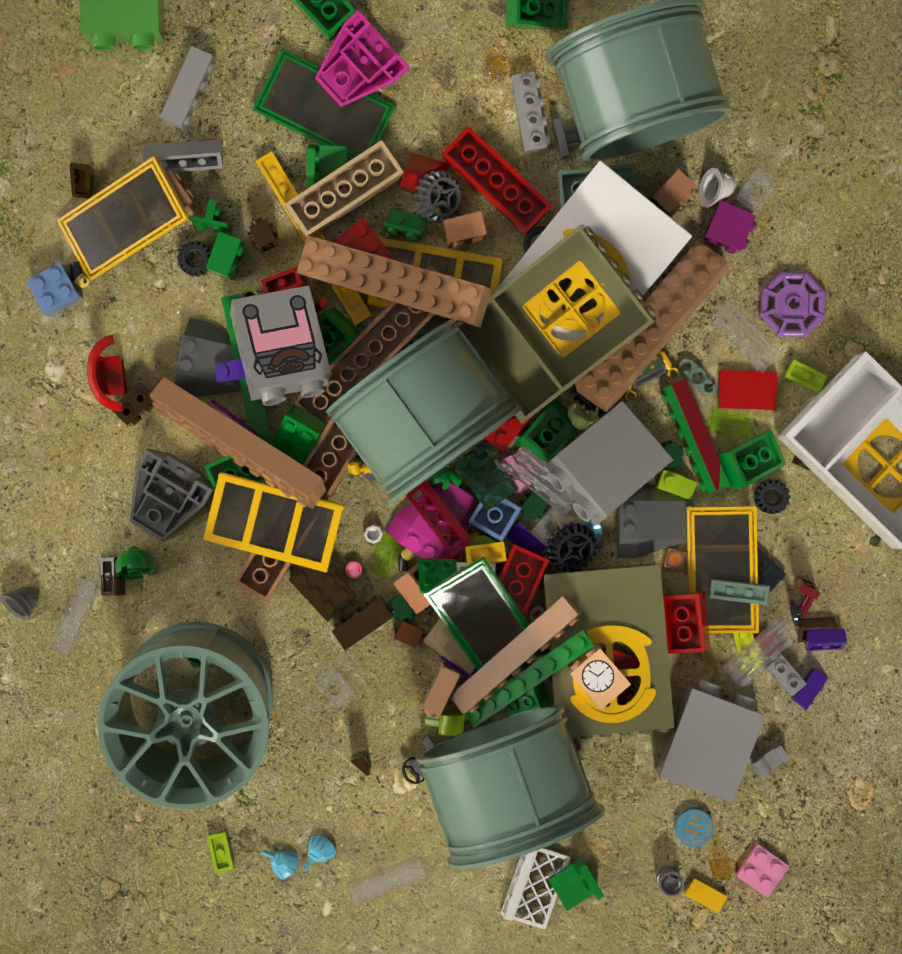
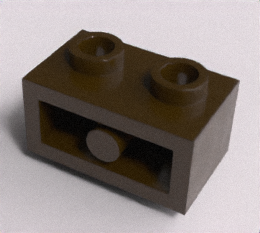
M256 219L251 222V226H248L250 232L247 233L253 246L257 245L261 253L279 246L275 238L279 236L276 228L267 219Z
M138 382L118 401L122 402L123 411L113 412L127 426L137 425L142 420L141 416L146 411L150 412L155 407L150 397L151 392L142 383Z

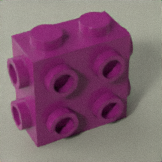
M724 200V202L720 201L717 204L703 239L707 240L706 243L711 246L717 247L719 245L725 248V252L735 254L746 249L749 243L747 236L749 232H753L757 223L754 221L756 215L752 214L750 209L744 207L741 209L737 208L733 202Z

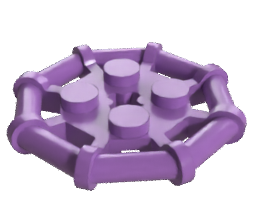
M781 270L767 285L760 289L761 306L759 317L769 325L779 338L781 336L807 338V335L826 319L825 301L827 291L823 290L808 271L786 272ZM787 279L801 280L800 285L789 284ZM781 281L783 282L784 287L777 293L771 291ZM806 282L816 294L812 295L804 287ZM769 296L774 298L773 310L768 311ZM818 297V309L816 312L813 311V299ZM792 299H795V302L798 303V306L794 309H791V306L788 304ZM775 313L782 320L781 326L770 316L771 314ZM812 315L815 317L808 325L804 326L803 321L808 316ZM787 323L798 324L799 329H785Z

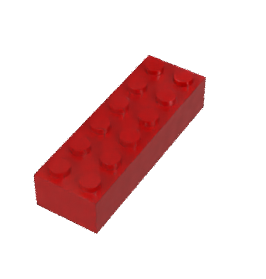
M469 126L443 151L441 158L524 237L552 208V204Z

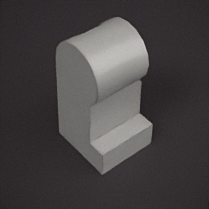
M775 743L759 754L750 764L757 775L762 777L780 764L786 763L791 759L779 743Z

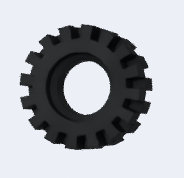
M189 241L188 244L182 245L183 248L179 249V255H177L178 265L182 271L192 277L206 275L208 271L206 266L211 250L204 243L198 241ZM192 252L202 254L203 261L200 265L192 266L189 264L188 257Z
M765 480L755 488V498L753 499L756 502L757 508H760L762 512L768 514L780 513L789 505L790 491L786 488V484L781 483L782 481ZM770 489L776 490L779 494V499L775 504H769L765 500V494Z

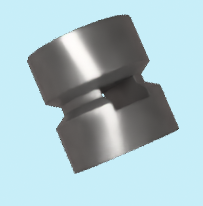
M664 866L657 871L656 882L665 895L670 897L677 896L683 891L684 880L675 867Z

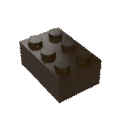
M318 552L311 560L321 562L322 556ZM330 565L327 573L302 566L288 579L327 622L357 595Z
M376 595L366 601L365 604L367 606L362 609L360 606L350 612L349 615L351 617L346 620L343 617L334 623L332 633L344 650L393 618V614L382 596L378 598Z

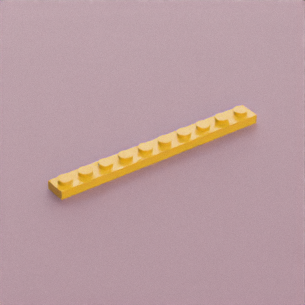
M271 151L256 160V163L302 239L306 242L305 236L285 208V203L296 197L298 193ZM321 231L313 236L326 241ZM330 284L355 326L372 316L357 291Z

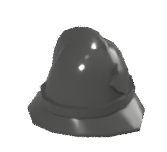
M34 586L21 587L9 593L1 594L0 600L15 616L23 620H29L33 609L39 601L40 590Z

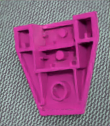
M357 10L343 24L315 79L340 107H343L396 82L410 67Z
M442 482L431 486L467 532L475 497L456 487L452 482H450L451 485L446 490L442 489ZM421 494L415 501L424 503L425 496ZM411 503L396 514L386 529V532L397 542L421 558L456 559V562L460 558L462 550L452 557ZM426 507L425 514L427 517L436 519L437 511L432 507ZM438 522L437 530L440 533L448 534L447 524ZM450 537L449 545L453 550L462 545L458 538Z

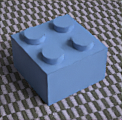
M60 262L26 280L44 315L48 317L83 299L77 286L72 281L66 266Z
M488 489L468 523L497 542H503L521 513V508Z

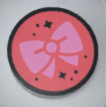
M349 561L344 567V573L349 579H358L363 574V566L359 561Z

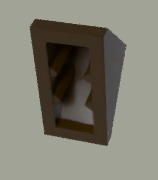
M70 163L72 197L90 199L92 197L95 169L87 164Z

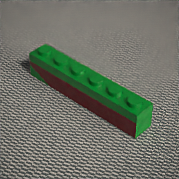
M686 379L662 388L661 397L663 402L669 405L670 410L668 413L671 420L677 424L676 433L679 439L682 438L685 443L683 449L686 456H690L692 460L690 466L693 473L698 474L700 490L710 494L729 486V481Z

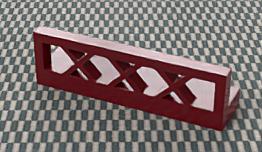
M427 480L406 494L407 499L452 557L473 541ZM420 490L425 496L424 503L416 502L412 495ZM426 507H432L437 511L436 519L427 517L425 514ZM438 522L447 524L448 534L440 533L437 530ZM450 537L458 538L462 545L453 550L449 545Z

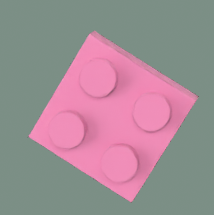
M756 843L735 875L768 898L790 866Z

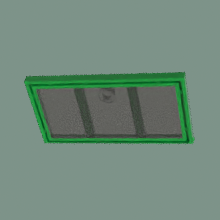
M282 48L252 109L253 112L320 145L347 146V158L350 160L380 141L393 112L396 110V105L371 93L340 107L315 79L321 67Z
M484 557L479 558L424 591V596L477 670H480L530 626ZM545 649L543 652L539 650L535 653L537 657L529 664L525 662L520 667L524 669L549 653L548 650Z

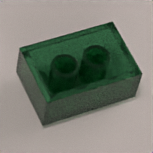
M484 441L453 463L455 469L486 511H489L519 489Z

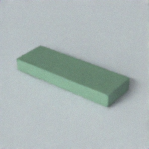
M712 579L710 598L768 605L770 585Z

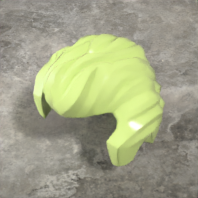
M579 403L572 404L568 409V417L572 425L579 430L589 429L599 420V408L597 406L596 411L593 412L585 410L586 405L584 404L581 407Z

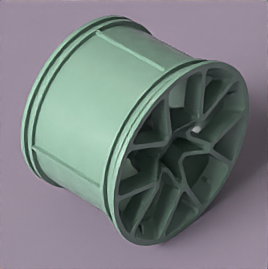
M664 0L624 11L588 25L566 36L549 48L546 52V59L549 63H553L556 74L562 78L581 140L579 150L583 153L581 156L583 161H603L650 149L704 129L722 120L732 112L731 106L728 105L729 98L723 95L703 30L705 19L702 12L706 7L704 0Z
M454 319L432 330L384 363L340 397L326 411L328 416L333 414L331 420L337 424L380 483L381 489L384 490L386 488L388 490L386 496H390V499L386 502L387 506L441 470L465 450L481 441L524 408L522 404L519 407H514V402L511 404L508 402L510 396L486 366L460 327H454L456 324Z
M185 622L169 626L152 635L138 648L130 662L114 677L101 702L98 717L99 741L103 755L115 776L139 797L169 808L194 809L206 807L235 794L252 778L266 751L269 718L273 705V686L265 661L255 647L244 637L218 624ZM184 657L199 659L201 661L199 691L195 689H179L169 693L165 661L171 658ZM213 663L224 669L234 677V681L211 692H207L208 664ZM156 664L160 693L133 683V679L146 668ZM242 688L252 708V719L220 727L217 709L213 700ZM130 693L158 704L157 721L151 728L139 726L132 709ZM253 730L252 735L238 748H235L224 737ZM168 740L177 746L179 756L162 749L155 743ZM207 741L216 742L226 752L224 755L208 759H195L193 757L197 746Z
M562 705L546 706L482 725L445 740L418 755L417 761L421 764L420 770L423 773L447 842V847L450 850L451 856L448 858L450 868H477L537 851L584 830L604 815V806L597 803L594 792L590 789L567 724L568 718L564 714L565 710Z

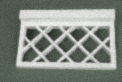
M546 848L520 856L501 910L504 919L516 920L546 929L557 894L552 886L548 887L545 879L567 867L571 857ZM538 851L545 853L547 857L546 860L539 864L535 859ZM557 858L564 859L563 865L555 869L552 861ZM550 863L553 871L543 876L540 867ZM538 869L541 877L531 882L529 878L530 872ZM543 881L547 889L536 893L533 885ZM531 887L535 895L525 900L523 892ZM549 893L550 901L542 906L539 897ZM537 899L540 907L530 912L527 903ZM525 905L528 913L522 917L517 916V909ZM543 911L544 918L542 923L536 922L532 915Z

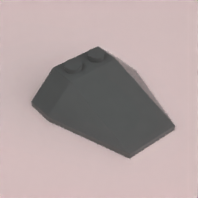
M190 318L182 338L175 372V384L194 397L241 392L239 380L222 383L216 382L215 363L234 360L229 333L210 322Z
M147 448L137 466L130 522L163 541L206 504L214 488L201 471L173 454Z
M646 484L619 506L617 558H638L687 542L686 507H694V501Z

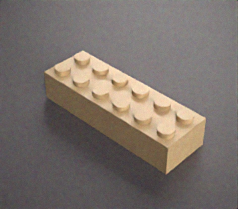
M381 140L285 203V208L307 239V235L313 237L401 179L404 172Z

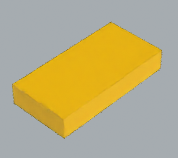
M695 877L692 878L684 893L689 898L718 914L728 897Z

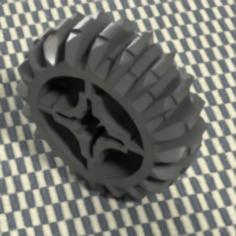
M438 170L431 171L429 174L424 175V179L418 180L420 186L415 187L418 193L414 196L418 197L415 204L419 205L417 211L422 212V217L427 218L430 222L440 223L443 220L454 218V214L459 213L457 208L462 207L460 200L464 198L460 196L463 190L458 188L461 183L456 182L457 177L451 176L449 172ZM438 182H441L445 187L439 186ZM433 206H436L437 208H439L440 211L437 212V211L433 208Z

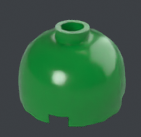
M137 546L128 547L126 551H123L117 557L115 565L116 577L121 575L124 580L142 579V574L148 573L151 576L155 573L153 558L148 552L139 549Z

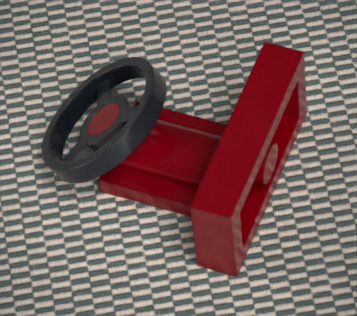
M797 576L795 584L799 592L805 595L799 606L794 600H789L794 626H799L801 616H806L814 599L817 600L820 595L815 583Z

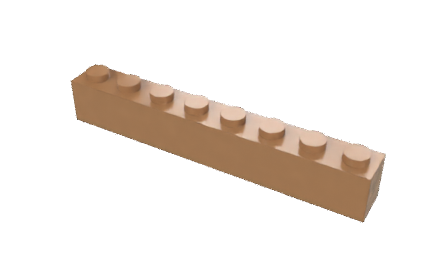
M567 595L562 596L450 695L451 700L463 714L469 711L472 714L480 707L478 703L481 700L487 701L494 695L492 691L496 687L502 688L508 683L507 678L511 674L513 677L522 670L520 666L525 662L527 664L532 662L537 657L535 655L536 652L539 650L543 652L551 645L549 641L552 638L558 639L565 633L564 628L568 624L573 626L579 621L578 616L582 612Z

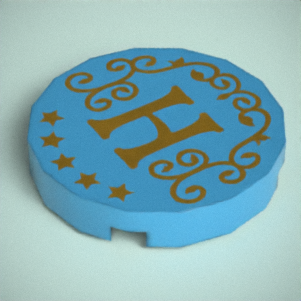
M689 808L678 815L675 821V832L683 844L689 847H699L710 840L713 834V823L708 814L703 810Z

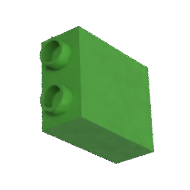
M80 0V32L87 42H92V48L95 50H115L116 42H131V48L135 50H153L154 42H165L164 0Z

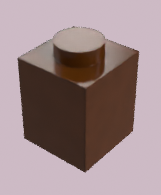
M402 620L394 639L416 648L417 644L421 645L425 637V634H423L424 629Z

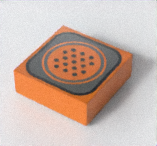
M668 548L663 566L683 571L687 553Z

